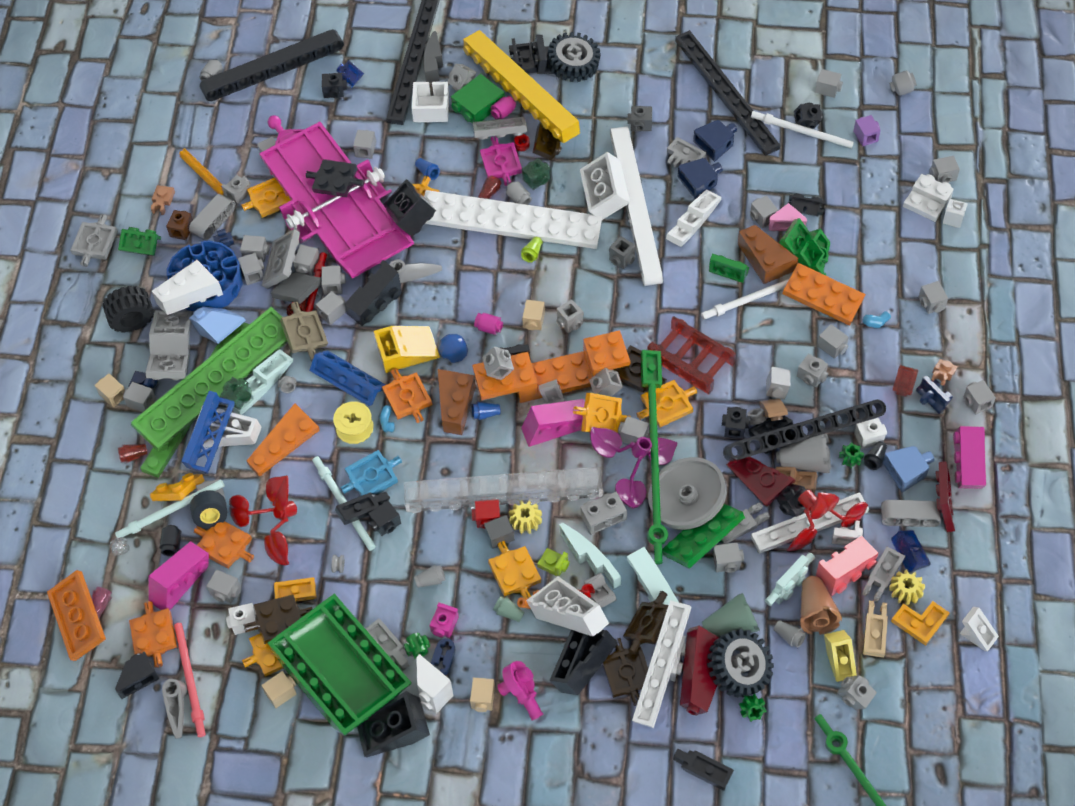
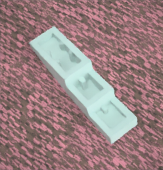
M279 349L253 370V376L242 383L240 391L229 399L235 402L233 411L242 415L252 407L283 375L293 362V358Z
M564 523L559 524L560 535L578 563L581 564L587 561L595 575L604 573L614 589L620 586L621 576L600 550Z
M645 547L627 556V561L638 575V580L647 592L650 602L656 600L660 591L668 594L663 604L669 605L670 600L678 602Z

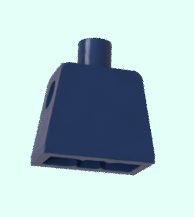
M715 120L695 129L693 142L715 162L733 146L734 133L737 132V127L734 123L725 126L720 120Z
M706 158L678 166V178L694 199H697L705 190L710 191L717 185L718 174L723 172L719 162L710 165Z

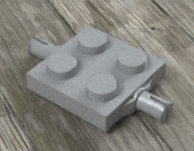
M100 214L98 222H82L70 250L72 255L83 256L80 263L83 267L88 266L91 258L106 260L118 231L116 227L105 224L108 218L105 214Z

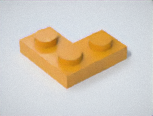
M188 473L182 476L178 483L159 484L149 495L152 501L183 500L197 488L196 485L202 484L205 480L202 474Z
M314 577L274 583L275 599L294 595L296 604L297 601L317 599Z
M934 601L930 603L922 615L903 604L892 617L891 622L926 646L948 618L950 612Z

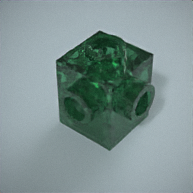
M537 158L522 168V180L532 190H535L550 180V167L546 162L543 163Z
M232 377L230 381L224 384L220 397L234 401V407L241 410L244 403L250 400L252 390L246 380Z

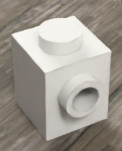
M879 418L856 424L854 434L862 450L875 446L879 441L884 442L887 430L885 425L881 424Z
M253 603L228 608L229 616L226 617L228 628H232L235 635L245 633L243 624L254 622L256 619Z

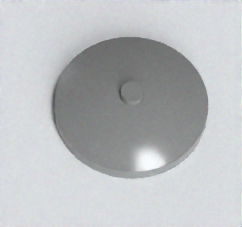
M698 457L683 458L670 463L659 472L661 523L663 525L679 530L696 528L710 521L722 508L727 495V484L720 469L711 461ZM651 483L648 493V501L651 511L653 512Z

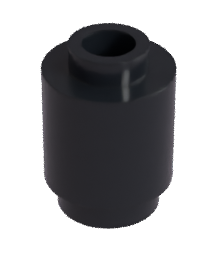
M167 525L161 530L159 548L163 555L173 556L180 550L182 531L175 525Z

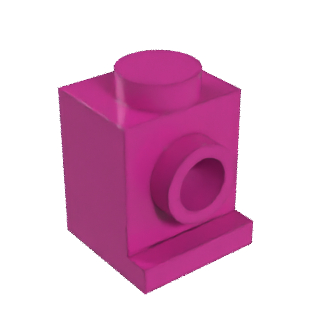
M438 602L436 612L429 625L431 632L440 638H450L459 618L458 609Z

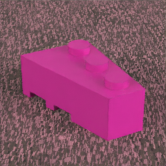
M584 399L531 406L521 427L528 447L581 431L583 415L573 414V411H579L573 410L574 406L584 408Z
M960 426L953 433L954 462L956 463L955 483H958V488L982 489L986 486L984 427Z
M190 541L148 576L149 601L160 610L167 608L171 610L200 575L207 570L209 566V553Z

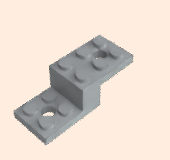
M155 311L149 332L150 357L146 369V378H152L153 380H160L162 378H171L172 380L185 379L190 357L189 333L192 322L189 318L193 315L192 311H177L169 315L164 311Z

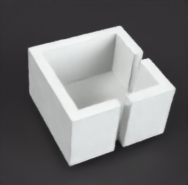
M413 82L412 114L414 122H448V82H432L434 96L430 94L429 82Z

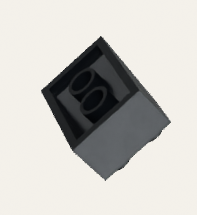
M407 179L383 204L394 222L411 237L419 233L422 226L432 219L436 212L432 204Z
M407 691L394 697L357 726L364 757L405 747L430 735L420 697Z

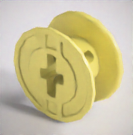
M347 402L337 408L334 413L333 422L336 427V433L343 442L358 444L364 442L372 434L374 424L371 419V412L365 404Z

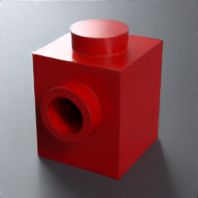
M499 499L475 501V509H471L472 521H476L477 528L486 529L485 523L500 518Z

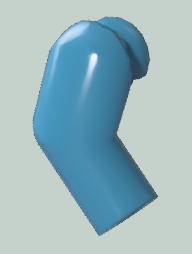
M884 311L880 316L865 315L862 321L869 327L880 328L891 319V315Z
M387 405L382 408L379 419L382 430L386 433H392L395 430V424L389 422L392 408Z

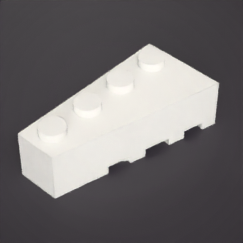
M559 576L526 600L536 619L590 636L601 632L609 624L600 605Z

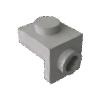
M557 379L539 385V391L545 404L565 401Z
M602 573L584 581V585H593L595 593H590V599L600 605L601 608L617 600L614 592L606 584Z

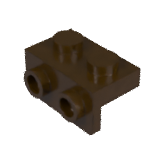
M541 122L537 126L533 153L552 161L556 155H559L562 149L561 141L556 139L552 132L545 129Z

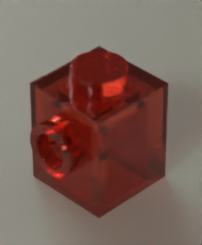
M900 365L893 391H896V394L900 396L912 395L918 370Z

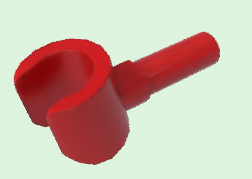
M585 584L579 590L588 598H591L590 593H595L592 584Z

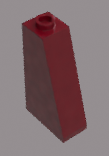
M700 625L692 627L687 631L680 706L684 707L689 714L695 716L708 712L718 684L715 685L713 682L717 679L716 676L710 677L709 672H712L713 668H708L707 663L712 662V660L707 659V656L712 653L709 649L712 645H715L713 642L719 637Z

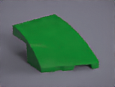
M800 218L794 219L779 243L798 258V263L826 275L824 267L829 257V239L821 228L809 231Z

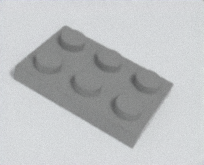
M524 117L473 122L475 138L483 140L488 139L489 136L501 138L505 137L506 134L523 135V132H527V125Z
M296 229L273 241L262 281L263 287L268 289L291 275V266L295 259V250L299 244L298 239L300 232Z

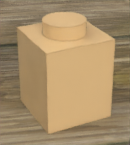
M526 300L522 317L523 328L542 330L545 302Z
M107 374L94 385L98 394L113 408L124 400V386L112 375Z
M283 671L261 685L264 693L275 708H278L297 695L294 689L297 686L290 675L286 677Z
M473 677L470 697L471 709L477 712L492 711L495 692L494 679Z

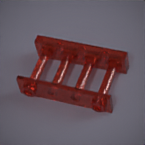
M673 316L671 319L672 331L660 345L651 342L647 346V350L661 351L663 367L709 395L714 388V379L712 378L725 362L732 366L735 364L736 353L729 347H724L691 327L684 320ZM678 334H681L688 340L676 354L668 352L666 348ZM694 343L704 348L691 364L681 360ZM709 353L717 356L719 359L707 373L697 369Z

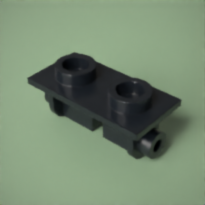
M799 193L789 194V201L792 202L788 203L800 213H803V208L806 207V214L817 217L823 215L824 208L820 207L825 206V201H822L821 198H806Z

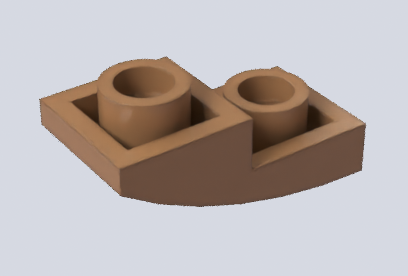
M779 398L759 401L760 408L764 409L765 417L771 418V421L783 419L782 416L788 415L784 403Z

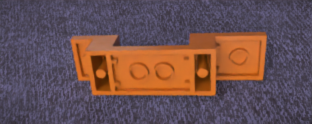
M619 330L584 338L583 351L535 363H531L528 352L512 355L511 361L514 370L502 380L487 376L484 362L473 364L472 367L481 400L517 392L519 402L524 403L543 398L539 391V385L556 379L562 393L591 387L589 380L604 368L612 370L629 366L630 359Z

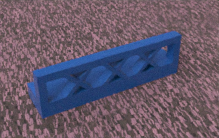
M328 350L314 355L309 370L368 406L373 405L377 393L383 391L382 386L386 385Z
M208 392L181 461L186 468L209 473L235 405L234 401L220 398L216 392ZM219 403L228 405L225 412L218 414L217 408ZM219 420L221 423L220 428L212 432L210 429L211 424ZM212 438L214 441L213 446L205 450L204 442ZM205 455L207 458L205 467L196 465L198 458Z

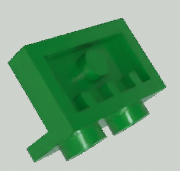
M129 227L128 230L122 229L118 250L155 256L157 240H161V236L157 235L156 231L148 229L145 232H141L135 227Z
M712 253L709 272L744 283L749 267L740 261H734L722 255Z

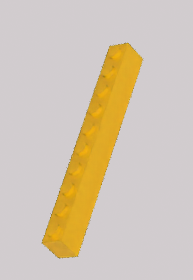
M478 30L463 39L465 54L473 58L474 62L477 65L479 64L485 73H489L493 80L502 86L504 91H508L513 99L521 103L522 107L528 110L534 119H538L545 129L552 132L556 139L565 143L580 134L579 121L483 32Z

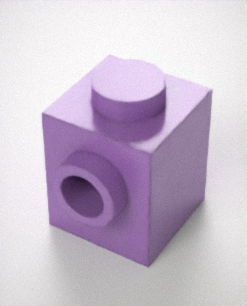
M872 115L855 120L853 132L862 147L879 141L880 126Z

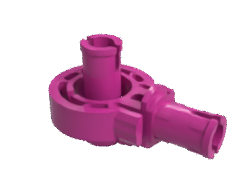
M521 661L512 662L504 667L502 671L504 682L497 685L500 694L506 696L511 692L516 696L518 704L521 703V705L525 706L531 721L544 715L535 700L537 693L534 691L535 683L532 671Z

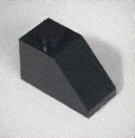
M145 651L133 655L130 660L125 662L115 687L121 699L159 680Z

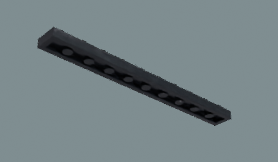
M421 0L386 117L387 123L404 125L413 95V82L417 81L440 0Z
M689 30L675 36V42L761 152L766 156L779 150L780 143L761 120L751 118L753 109L693 33Z

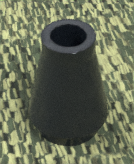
M877 442L864 456V464L868 469L877 470L882 467L887 445L884 442Z

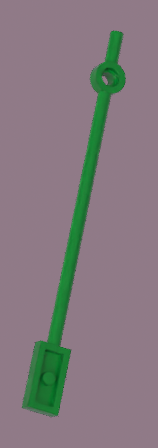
M642 350L641 381L642 387H648L650 441L652 443L650 453L653 526L647 532V539L654 545V562L660 565L663 563L662 545L668 538L667 529L661 525L656 388H661L662 386L661 351Z
M822 714L814 718L827 736L825 741L826 749L830 753L839 754L876 806H886L847 751V737L842 732L833 731ZM838 742L840 746L835 747L832 743Z

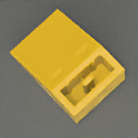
M390 326L374 331L376 345L386 373L391 372L392 369L395 371L394 368L399 370L440 358L430 326Z

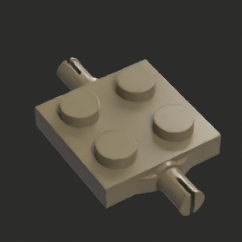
M293 302L291 307L294 314L281 318L282 328L291 353L308 352L310 361H313L316 354L315 349L326 347L328 345L327 338L317 311L303 312L300 310L298 302Z

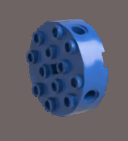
M208 240L200 241L201 244L193 246L189 244L181 248L171 258L167 267V280L198 260L216 278L223 292L221 296L215 295L206 298L205 302H195L185 309L195 312L202 307L223 308L228 306L238 296L243 285L242 270L233 250L223 243Z

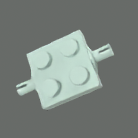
M810 552L806 556L801 555L776 582L775 589L764 600L765 603L772 606L774 602L780 604L783 600L787 601L794 593L793 589L796 586L800 587L807 578L805 574L809 570L808 565L815 559V556Z

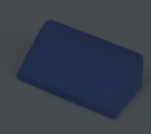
M914 530L898 531L891 538L896 551L905 555L903 564L908 572L931 565Z

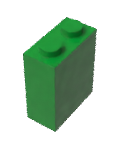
M480 74L451 96V107L456 113H460L467 122L473 124V122L483 121L491 115V106L505 97V92Z

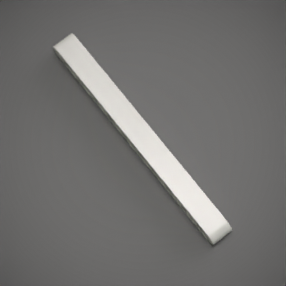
M628 126L611 128L610 137L614 156L621 161L630 203L626 205L643 285L662 284L661 266Z

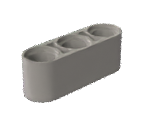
M217 194L191 222L189 231L204 240H208L233 213L236 203L221 194Z
M886 500L881 503L882 523L884 525L936 527L941 524L940 511H938L937 502Z

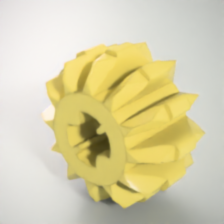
M521 500L520 505L514 504L513 510L509 511L510 525H512L514 531L519 529L521 535L524 531L530 534L531 529L537 531L538 525L542 523V511L538 510L537 503L531 505L530 500L527 504H524Z
M906 569L904 574L898 571L896 577L893 576L891 578L889 591H892V598L898 597V604L902 600L905 601L906 605H909L910 601L915 604L918 602V598L921 599L923 597L925 584H922V577H915L916 572H913L911 575Z

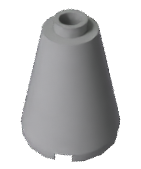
M821 434L780 447V451L776 452L777 463H781V467H795L800 470L830 473V449L826 445V443H829L828 435Z

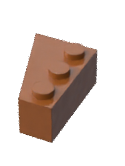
M753 225L739 231L738 246L763 284L788 275L795 270L798 258L759 227Z
M438 369L443 431L463 435L476 389L475 375Z

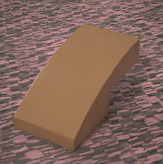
M776 467V470L780 473L794 478L796 482L793 484L804 486L806 490H811L815 493L818 478L817 472L797 471L795 467Z

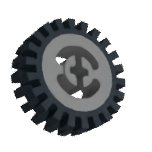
M567 32L563 33V36L559 34L557 38L552 39L548 47V68L551 69L553 74L556 73L558 78L563 75L562 80L566 81L567 77H569L570 82H573L574 78H576L577 82H581L582 77L585 81L588 77H593V73L597 72L601 56L600 48H597L598 44L593 43L594 40L592 38L587 40V35H584L582 38L581 33L578 32L577 36H574V32H570L569 36Z
M738 629L721 635L713 642L715 645H712L709 649L712 653L708 654L707 659L712 660V662L707 663L708 668H713V671L709 672L710 677L716 676L717 679L713 681L714 684H721L719 689L721 691L727 690L726 694L729 696L734 695V697L738 698L758 693L765 688L764 685L769 684L771 680L768 678L773 675V672L769 671V669L774 668V663H769L768 661L773 659L772 654H766V651L770 650L769 646L763 647L762 644L765 642L763 638L757 640L759 635L756 633L751 634L750 630L743 631V629ZM734 650L740 651L739 654L732 656ZM749 671L747 677L741 675V673Z

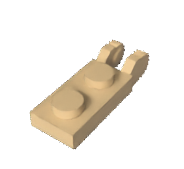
M869 600L865 622L863 655L884 658L888 616H886L887 603L882 602L880 606L881 613L876 615L873 614L874 601Z

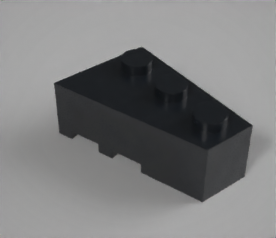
M384 260L380 262V269L375 274L371 273L368 276L370 280L363 288L360 286L345 303L347 314L361 326L370 322L380 311L385 310L387 305L393 300L398 299L402 293L398 271Z
M571 630L549 681L561 693L579 695L618 642L607 630H602L594 636Z

